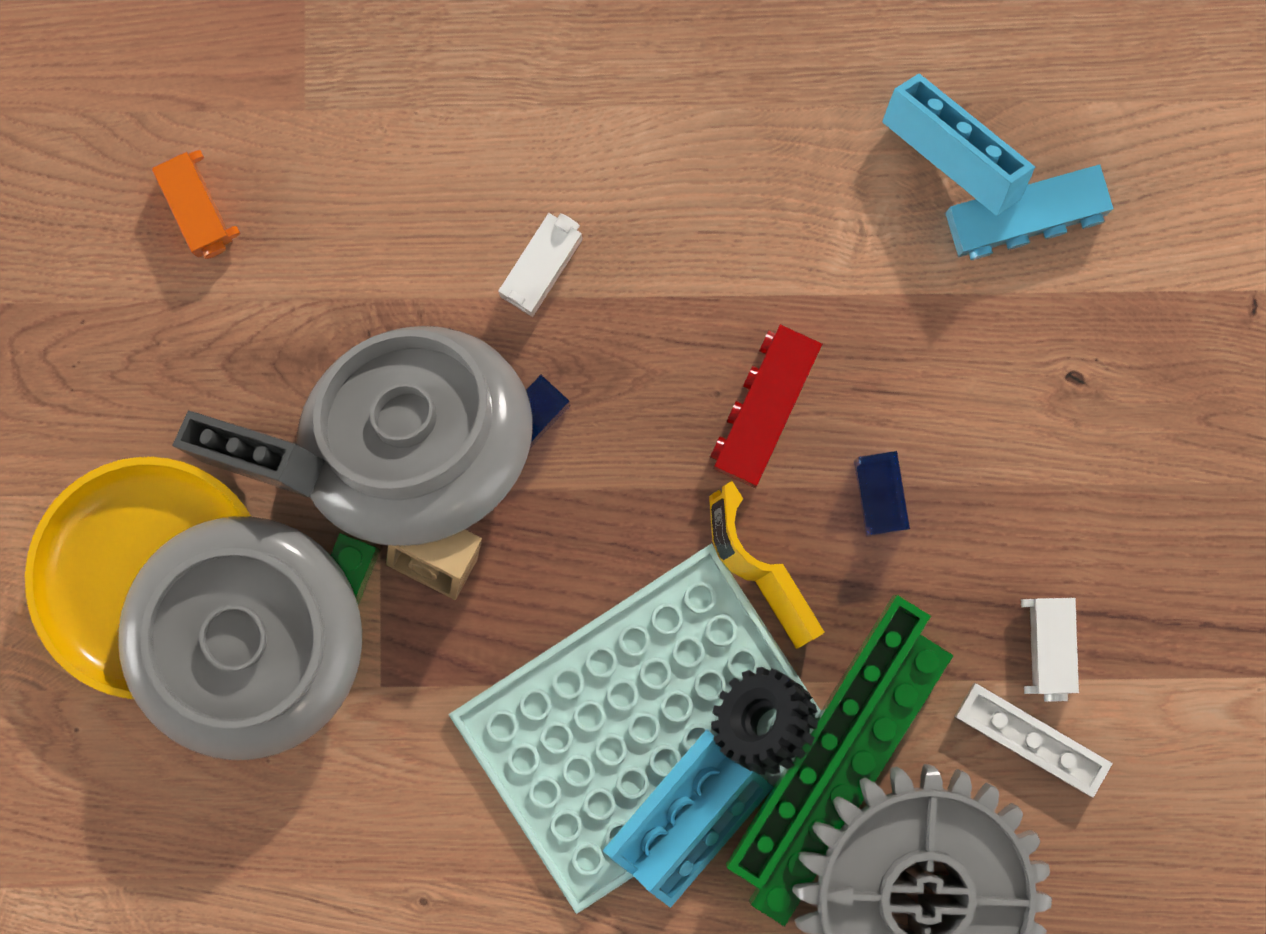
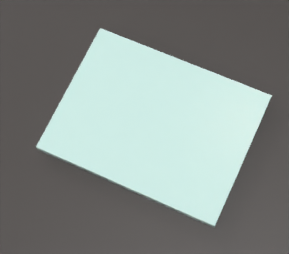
M711 543L448 715L571 907L578 914L634 877L614 862L603 849L706 729L714 736L718 735V733L711 730V721L718 720V716L712 713L714 705H722L723 700L718 696L722 690L729 693L732 687L728 683L734 677L742 681V672L746 670L756 674L757 667H765L769 671L773 668L803 686L805 690L807 689L729 569L719 559L716 549ZM812 698L809 701L816 705L818 713L812 714L811 716L816 719L821 710ZM775 709L767 711L760 718L757 726L758 736L764 735L773 726L776 719ZM781 765L779 766L780 773L772 775L766 771L765 775H761L772 786L776 784L785 769Z

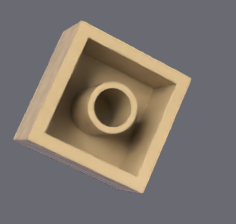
M463 530L434 542L408 546L388 545L386 565L456 600L477 562L482 538L467 530Z

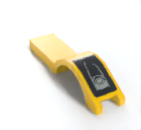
M733 481L722 487V493L718 490L709 496L712 542L717 555L732 573L747 581L756 582L797 649L825 632L783 563L771 565L761 562L745 551L737 537L735 528L736 511L743 497Z

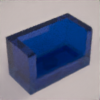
M897 451L856 458L854 464L866 537L909 530L910 525Z

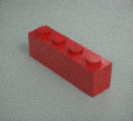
M781 324L776 333L768 330L759 352L765 354V358L760 368L751 367L742 386L749 389L743 404L738 401L735 402L726 421L732 424L733 427L727 439L719 436L710 455V458L717 460L713 468L714 470L753 488L757 487L823 345L822 343Z

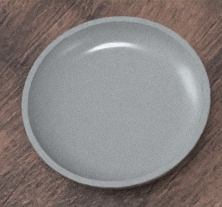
M438 326L405 327L375 335L359 343L339 357L326 370L310 392L303 407L297 429L296 444L325 460L310 498L319 511L335 526L348 534L373 543L395 546L419 545L438 541L467 529L491 512L504 499L521 474L527 460L532 438V412L530 401L521 379L513 367L490 345L475 336L451 328Z
M251 516L218 518L188 528L162 545L140 569L131 584L121 612L118 635L119 656L124 678L137 705L153 725L168 738L189 750L213 758L226 760L260 759L282 753L306 741L330 721L349 694L360 663L362 650L361 616L355 594L343 570L334 558L312 538L293 527L265 518Z

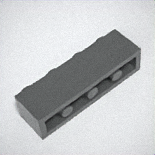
M189 410L172 445L203 463L309 498L325 463V460L295 443Z

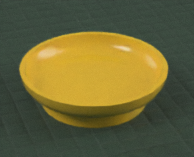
M134 457L122 459L91 470L75 480L60 493L42 516L30 542L26 558L25 594L27 607L34 628L47 651L62 668L89 687L108 695L134 699L123 675L118 647L121 612L131 584L148 559L174 536L188 528L210 520L234 516H251L247 508L224 483L211 474L193 465L169 458Z

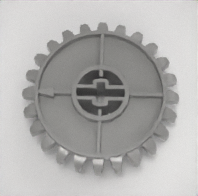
M924 764L922 767L920 788H914L906 772L899 767H892L890 770L892 793L885 795L883 790L867 778L861 779L860 787L867 806L860 810L851 802L837 796L833 800V804L845 823L841 830L821 822H815L812 826L819 839L829 847L826 855L815 852H800L798 856L803 865L819 875L818 882L793 885V893L799 899L809 904L817 905L818 911L807 913L795 919L796 926L805 933H1047V930L1034 921L1036 912H1044L1051 908L1052 897L1044 892L1037 891L1035 884L1045 880L1050 875L1049 864L1044 861H1030L1028 857L1036 851L1040 844L1038 834L1032 830L1024 831L1018 835L1014 833L1023 817L1022 810L1017 805L1011 803L998 814L994 812L999 802V791L993 785L986 782L975 798H970L972 789L971 779L966 772L959 769L955 770L948 790L943 789L940 773L931 764ZM934 861L942 862L949 875H935L932 873ZM923 884L936 893L918 894V903L905 894L923 893ZM891 912L909 914L908 925L896 923Z

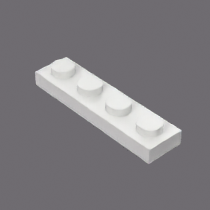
M973 683L954 716L1092 798L1095 796L1113 764L976 683Z

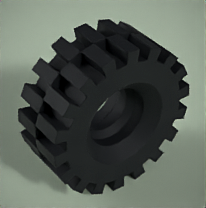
M757 667L755 674L750 670L742 672V681L734 677L728 683L732 687L729 693L722 690L718 696L723 700L721 706L714 705L712 713L718 716L717 721H711V730L718 733L713 739L715 744L722 748L720 751L726 757L749 771H754L761 775H765L766 771L772 775L780 773V765L788 770L795 766L792 761L793 757L796 756L802 759L806 755V752L802 749L805 743L812 745L815 737L809 734L810 729H817L818 720L811 715L818 713L817 707L809 701L813 697L803 686L773 668L769 671L765 667ZM775 709L776 719L773 726L767 733L758 736L757 726L760 718L767 711Z

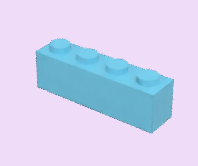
M920 73L894 89L882 123L996 216L1022 199L1035 169L1033 164Z
M1099 164L1028 184L1022 199L998 216L976 199L950 206L945 214L958 257L969 255L970 260H975L993 254L992 248L1006 244L1008 250L1029 244V237L1044 234L1045 239H1050L1067 233L1066 227L1081 223L1082 229L1099 225L1105 222L1103 216L1109 214L1114 208L1101 165Z

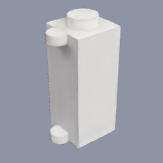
M548 213L498 290L500 297L533 317L583 240L582 233L577 231L580 225L562 213L558 217Z
M1075 598L1021 599V607H1030L1033 686H1024V694H1044V701L1048 702L1068 701V693H1079Z

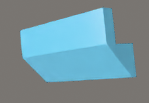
M707 729L603 849L614 862L632 874L651 894L670 908L773 788L761 775L754 771H749L726 757L720 751L722 748L715 744L714 735Z

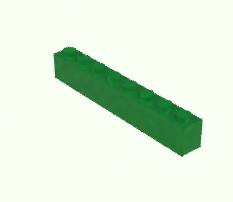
M899 595L891 597L816 718L818 720L817 729H810L809 732L815 739L812 745L805 743L802 747L806 755L802 759L796 756L793 757L792 761L795 766L788 770L784 769L726 862L727 869L762 890L931 618V615Z
M921 634L919 635L762 890L756 888L749 899L751 906L782 926H786L801 902V899L793 893V885L812 883L817 874L800 862L798 859L799 853L815 852L826 855L829 849L813 831V824L821 822L841 830L845 823L833 804V800L837 796L851 802L857 808L860 807L864 800L860 780L867 778L875 783L954 656L953 654Z

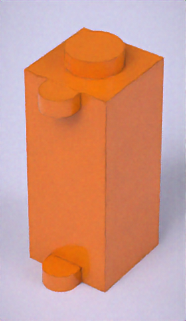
M196 150L191 153H182L151 169L191 252L197 258L204 255L205 259H209L223 253L226 250L225 245L233 242L232 239L239 236L240 231L237 226L226 228L196 165L197 162L204 159L201 150Z

